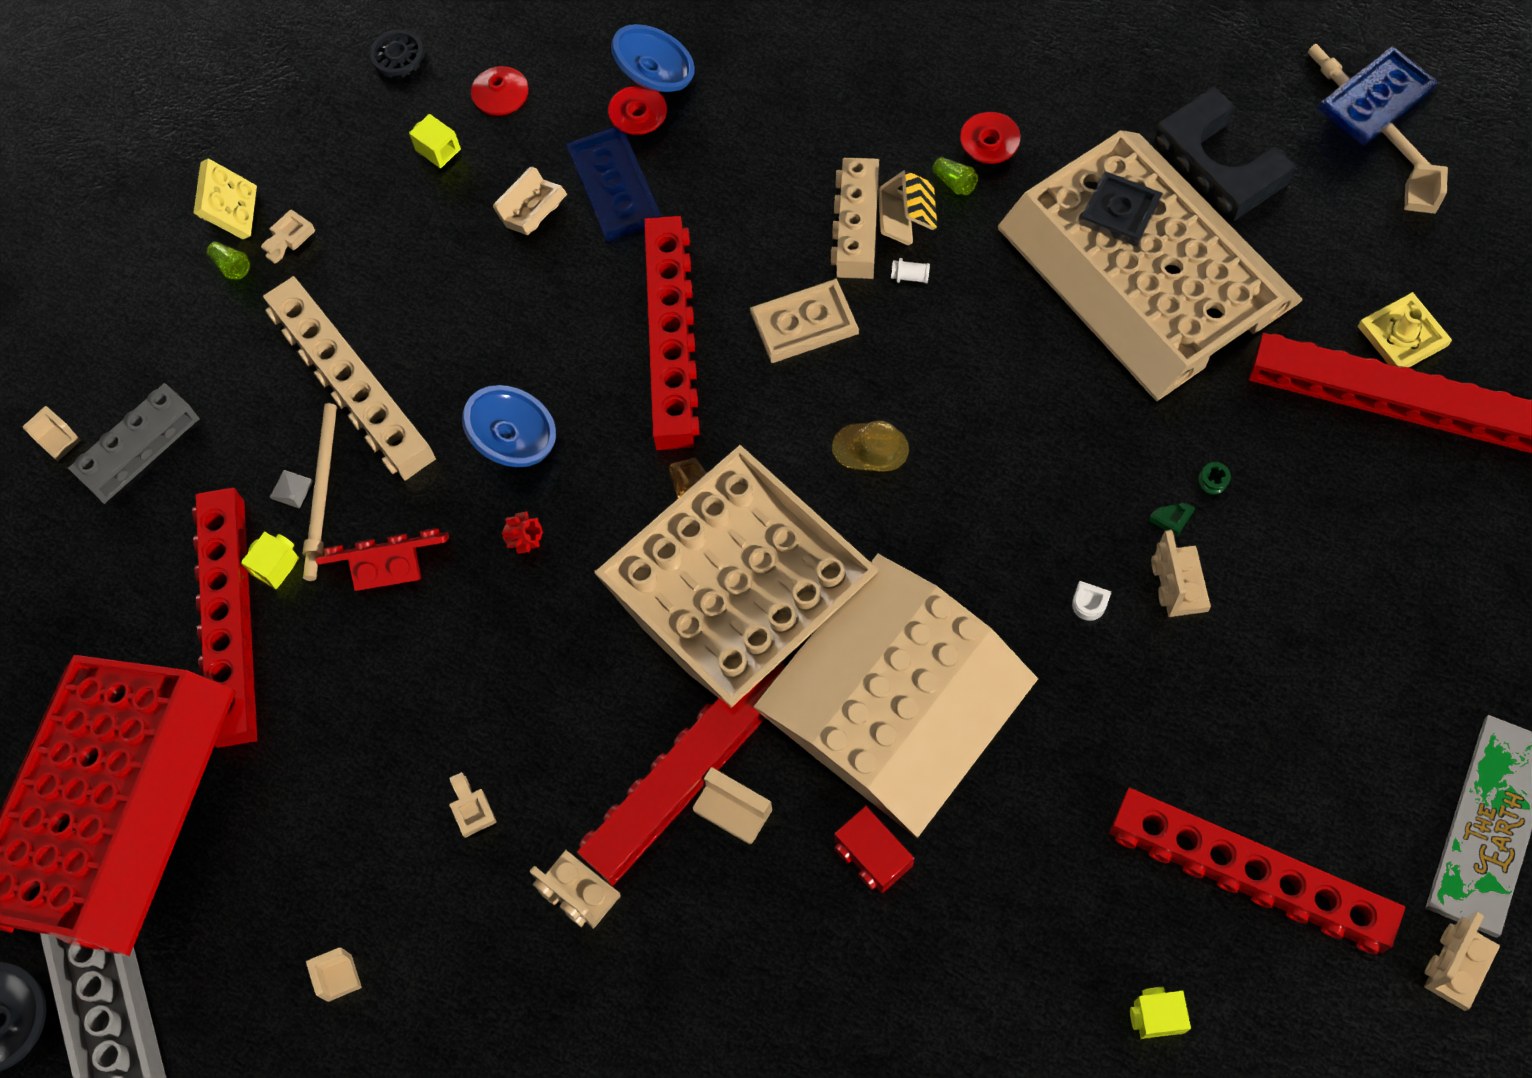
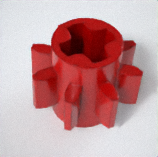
M521 512L516 513L515 517L505 519L507 524L502 531V535L507 548L516 547L517 553L521 554L540 546L538 541L541 539L543 531L537 517L528 519V513Z

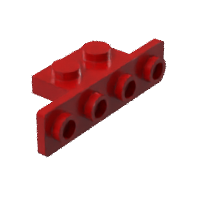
M439 528L420 531V537L408 539L407 534H399L387 537V543L375 544V539L355 543L356 548L343 550V545H336L324 548V554L319 555L315 560L318 565L348 559L355 591L421 579L416 547L444 543L449 539L448 532L440 533Z

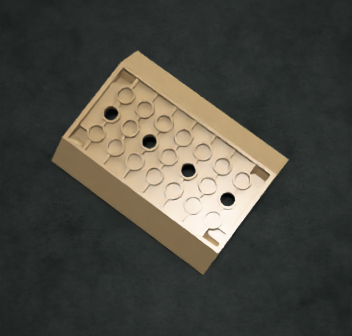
M1120 130L1029 189L998 225L999 231L1156 401L1205 369L1210 355L1247 330L1254 335L1302 301V298L1139 133ZM1104 171L1163 193L1138 247L1079 224L1080 218L1095 189L1085 187V182L1099 183ZM1175 265L1181 272L1179 274H1170L1164 267ZM1211 308L1218 309L1223 316L1221 318H1212L1207 314L1206 310Z

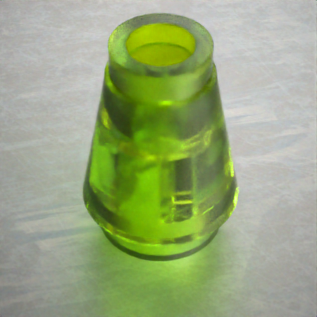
M940 157L933 166V173L958 195L970 194L978 182V175L974 173L972 167L945 159L944 157Z
M213 242L209 245L207 255L225 277L241 279L248 273L250 262L245 253L220 242Z

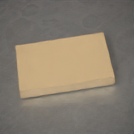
M837 279L750 307L751 315L771 363L859 334V328Z

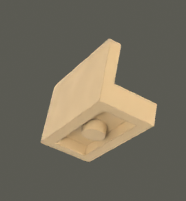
M711 767L704 778L706 787L693 806V811L744 842L752 844L772 812L771 801Z

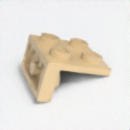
M1165 531L1160 543H1157L1156 554L1151 559L1153 573L1155 576L1159 575L1161 586L1158 593L1161 606H1166L1168 617L1208 612L1211 606L1196 546L1176 548L1173 531Z
M565 850L546 874L535 866L529 871L536 879L532 885L539 890V893L553 905L560 901L562 904L559 907L580 927L586 922L594 929L621 896L617 890L567 850Z
M1478 911L1467 918L1462 916L1455 925H1448L1440 940L1444 944L1440 955H1434L1425 969V974L1429 977L1424 987L1464 1011L1470 1009L1500 947L1497 943L1477 933L1484 918V915Z

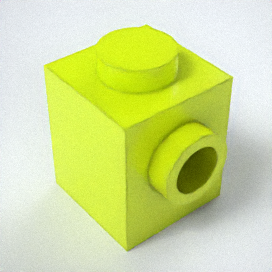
M428 114L422 121L418 122L413 130L409 132L415 150L439 168H442L461 150L455 132L431 114Z
M264 531L261 537L250 545L248 554L241 564L252 576L277 590L300 558L293 551L294 544L280 534L275 538Z
M1164 987L1142 990L1143 996H1139L1134 1001L1135 1007H1130L1133 1029H1139L1141 1039L1185 1034L1191 1029L1183 991L1165 993Z

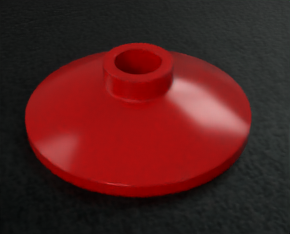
M505 66L493 67L482 72L474 80L471 88V97L475 106L480 111L489 115H506L520 108L526 101L529 91L528 83L524 75L514 68Z
M631 86L622 89L613 96L609 103L608 113L610 121L618 130L627 134L640 135L657 129L663 123L667 114V106L664 97L658 91L650 90L643 86Z
M984 112L971 117L964 124L960 140L962 148L971 158L982 163L993 164L1003 162L1015 154L1020 144V131L1016 123L1008 116L997 112Z

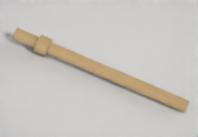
M1317 44L1308 50V54L1321 66L1320 71L1327 79H1333L1414 166L1416 164L1431 165L1342 71V65L1335 58H1330Z
M331 403L324 405L308 539L304 541L303 555L306 556L303 579L308 581L316 580L318 565L315 558L323 554L324 543L321 541L337 412V406Z

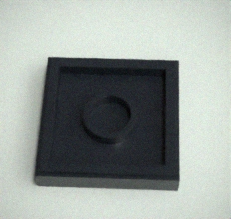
M1104 171L1080 218L1079 224L1138 247L1163 193Z

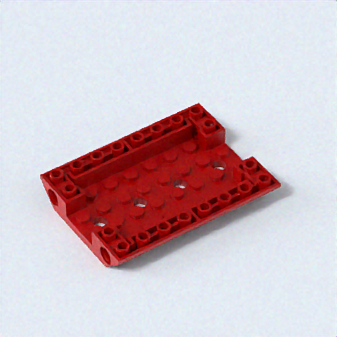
M79 655L72 657L66 665L0 811L1 931L13 933L14 928L55 936L70 945L130 956L236 691L233 688L183 669ZM126 690L124 697L120 701L115 702L117 694ZM98 753L97 760L92 765L87 766L89 758ZM70 818L67 828L59 832L60 824ZM40 886L39 894L29 901L31 891Z

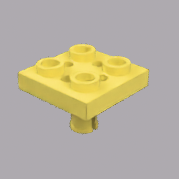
M208 158L200 163L194 214L241 239H245L251 236L257 185Z
M1413 292L1362 319L1358 325V328L1387 364L1397 367H1411L1444 349L1452 341ZM1387 339H1389V341L1393 342L1394 344H1389L1387 342Z

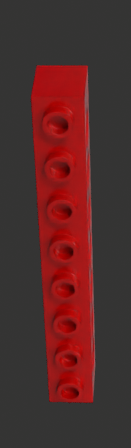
M681 216L645 219L653 437L656 450L693 448L694 436L700 435L698 416L693 417L692 407H698L697 388H691V380L697 379L695 360L690 361V352H695L694 333H689L688 325H694L693 307L687 306V298H692L691 280H686V272H691L690 253L685 254L684 246H690L688 227L683 228ZM668 276H674L673 278L666 279ZM669 302H675L674 305H666ZM669 329H678L675 332H666ZM671 356H679L675 360L668 359ZM673 383L681 384L680 386L675 388L668 387ZM673 411H682V413L677 416L669 415Z
M228 488L196 494V506L192 508L193 520L197 525V535L194 536L193 543L199 559V565H195V577L198 584H200V594L196 596V606L201 614V625L197 627L199 642L202 644L203 653L198 659L199 669L203 677L231 687L236 691L232 701V708L228 711L216 740L215 746L217 748L257 741L249 578L247 569L241 564L247 555L245 504L235 488ZM223 523L219 529L214 530L217 525ZM225 552L220 559L215 560L218 554ZM226 581V584L224 585V587H222L221 589L216 590L217 586H218L220 583ZM228 611L223 619L218 620L221 613ZM230 641L227 648H225L222 651H219V648L223 643ZM231 672L230 677L226 681L220 682L225 673Z
M1128 788L1109 832L1123 846L1129 848H1136L1138 846L1149 851V855L1157 861L1163 863L1172 861L1183 866V871L1189 875L1198 878L1209 877L1218 881L1217 885L1228 892L1237 893L1241 891L1252 896L1251 900L1266 908L1275 906L1286 911V916L1294 921L1314 923L1320 926L1321 931L1328 936L1338 939L1346 937L1357 942L1356 946L1367 953H1384L1392 948L1406 908L1387 898L1131 788ZM1147 821L1155 823L1159 828V835L1147 834L1143 829L1142 823ZM1185 836L1189 838L1193 844V849L1184 850L1180 848L1176 837ZM1211 851L1223 853L1227 864H1216L1211 858ZM1251 865L1256 867L1260 872L1261 879L1252 880L1245 872V866ZM1280 880L1289 881L1295 888V895L1285 894L1280 888ZM1315 895H1321L1328 900L1330 905L1329 911L1321 910L1316 905ZM1351 910L1362 914L1365 921L1364 926H1358L1351 920Z

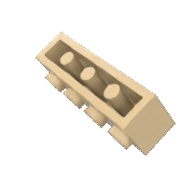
M843 158L842 170L836 171V188H841V195H835L834 213L839 214V221H833V239H838V246L831 249V265H837V277L873 279L879 159Z

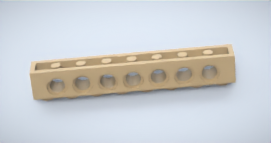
M294 276L263 296L269 305L265 309L268 316L275 325L280 322L285 328L281 332L291 345L297 343L301 349L297 351L308 367L314 364L318 369L314 374L324 387L328 385L332 387L334 391L330 394L341 409L347 406L351 412L347 415L358 431L361 428L365 429L368 435L364 438L374 452L378 450L383 452L385 457L382 458V461L392 474L398 472L404 480H407L436 460L428 443ZM350 376L348 379L341 381L343 378ZM367 397L364 401L358 402L361 398ZM385 418L381 423L375 424L377 420ZM402 440L400 444L391 446L395 441Z

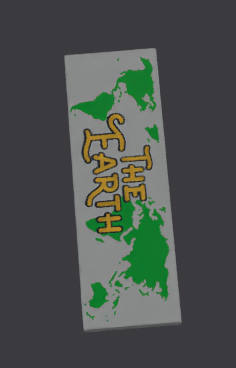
M1490 715L1484 718L1425 907L1457 922L1462 916L1467 918L1478 911L1484 915L1478 930L1496 938L1501 936L1532 831L1531 731Z

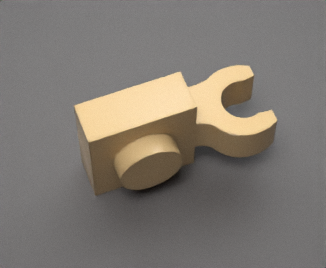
M289 210L270 228L273 236L267 239L261 248L267 252L266 258L275 264L281 260L287 246L292 250L298 248L315 232L314 227L296 212Z
M462 772L449 778L459 799L449 805L465 838L497 823L482 789L472 793L470 784Z

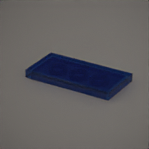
M1392 46L1324 99L1318 109L1365 146L1430 93L1438 81Z
M613 127L566 144L606 242L645 228V219L662 217L624 132Z

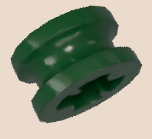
M1211 462L1199 474L1198 484L1206 493L1219 494L1224 491L1230 482V471L1219 462ZM1211 473H1215V477L1217 475L1221 477L1218 484H1215L1214 480L1209 481L1208 477Z

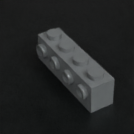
M164 383L157 390L152 391L147 399L137 408L127 413L123 420L112 430L103 434L99 441L87 452L78 456L68 469L105 504L197 422L199 417L188 403Z

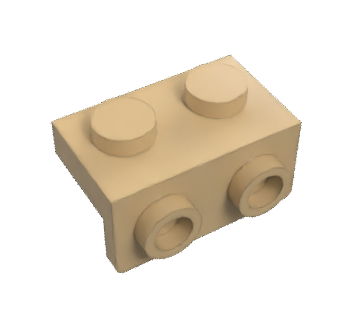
M529 167L493 204V208L507 228L529 235L537 229L540 222L551 211L558 207L560 201L567 193L561 185L543 180L536 168Z

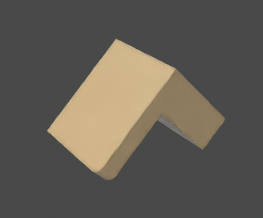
M1416 164L1405 184L1404 210L1436 214L1447 193L1448 167Z
M47 406L23 426V429L57 462L81 441L71 428Z
M342 948L334 949L306 961L316 995L327 1002L362 988L352 955Z

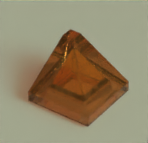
M695 457L670 464L669 466L678 498L707 474Z

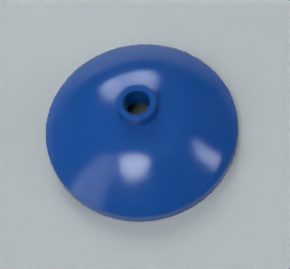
M627 25L619 29L612 40L611 51L617 65L635 83L658 92H672L685 88L691 82L695 71L692 57L678 40L666 32L647 25Z
M496 385L482 388L468 399L462 413L463 429L470 443L485 457L506 466L526 467L542 461L549 454L555 443L556 428L548 410L535 397L514 387Z

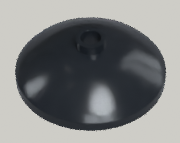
M0 962V1018L5 1015L6 1022L0 1027V1071L15 1065L31 1051L41 1035L46 1019V999L37 979L27 970L14 964Z

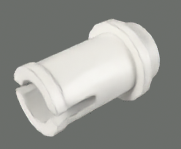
M899 258V261L893 260L891 279H897L898 283H900V280L928 283L929 263L902 261L903 258Z

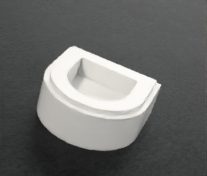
M1079 581L1072 601L1074 612L1084 620L1100 618L1106 609L1111 591Z

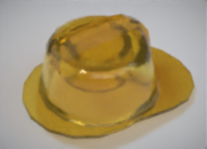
M873 421L868 424H850L842 428L835 435L832 443L833 454L837 461L845 467L853 469L892 471L899 468L906 461L909 453L908 442L904 435L893 425L885 421Z

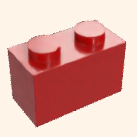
M867 806L835 833V843L837 845L834 849L846 863L853 861L861 870L858 873L859 877L871 890L876 887L883 894L914 864V857Z

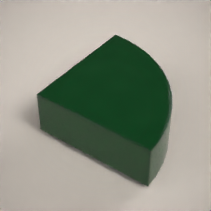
M1184 503L1162 506L1151 514L1148 521L1165 531L1172 530L1173 535L1178 537L1193 514L1195 507Z

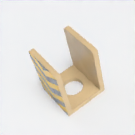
M904 170L878 188L880 229L883 235L910 245L913 243L911 221L931 230L937 228L934 183ZM903 185V191H901V190H899V189H897V188H898L899 186Z

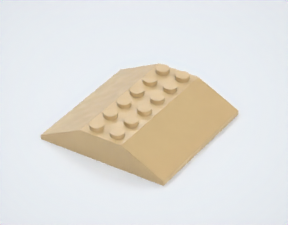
M741 445L734 449L595 571L596 576L643 630L690 676L729 707H733L878 573V569Z
M877 554L871 563L878 569V573L815 630L753 708L917 839L1038 678L992 628L942 589Z

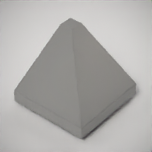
M284 470L270 498L300 508L313 480Z

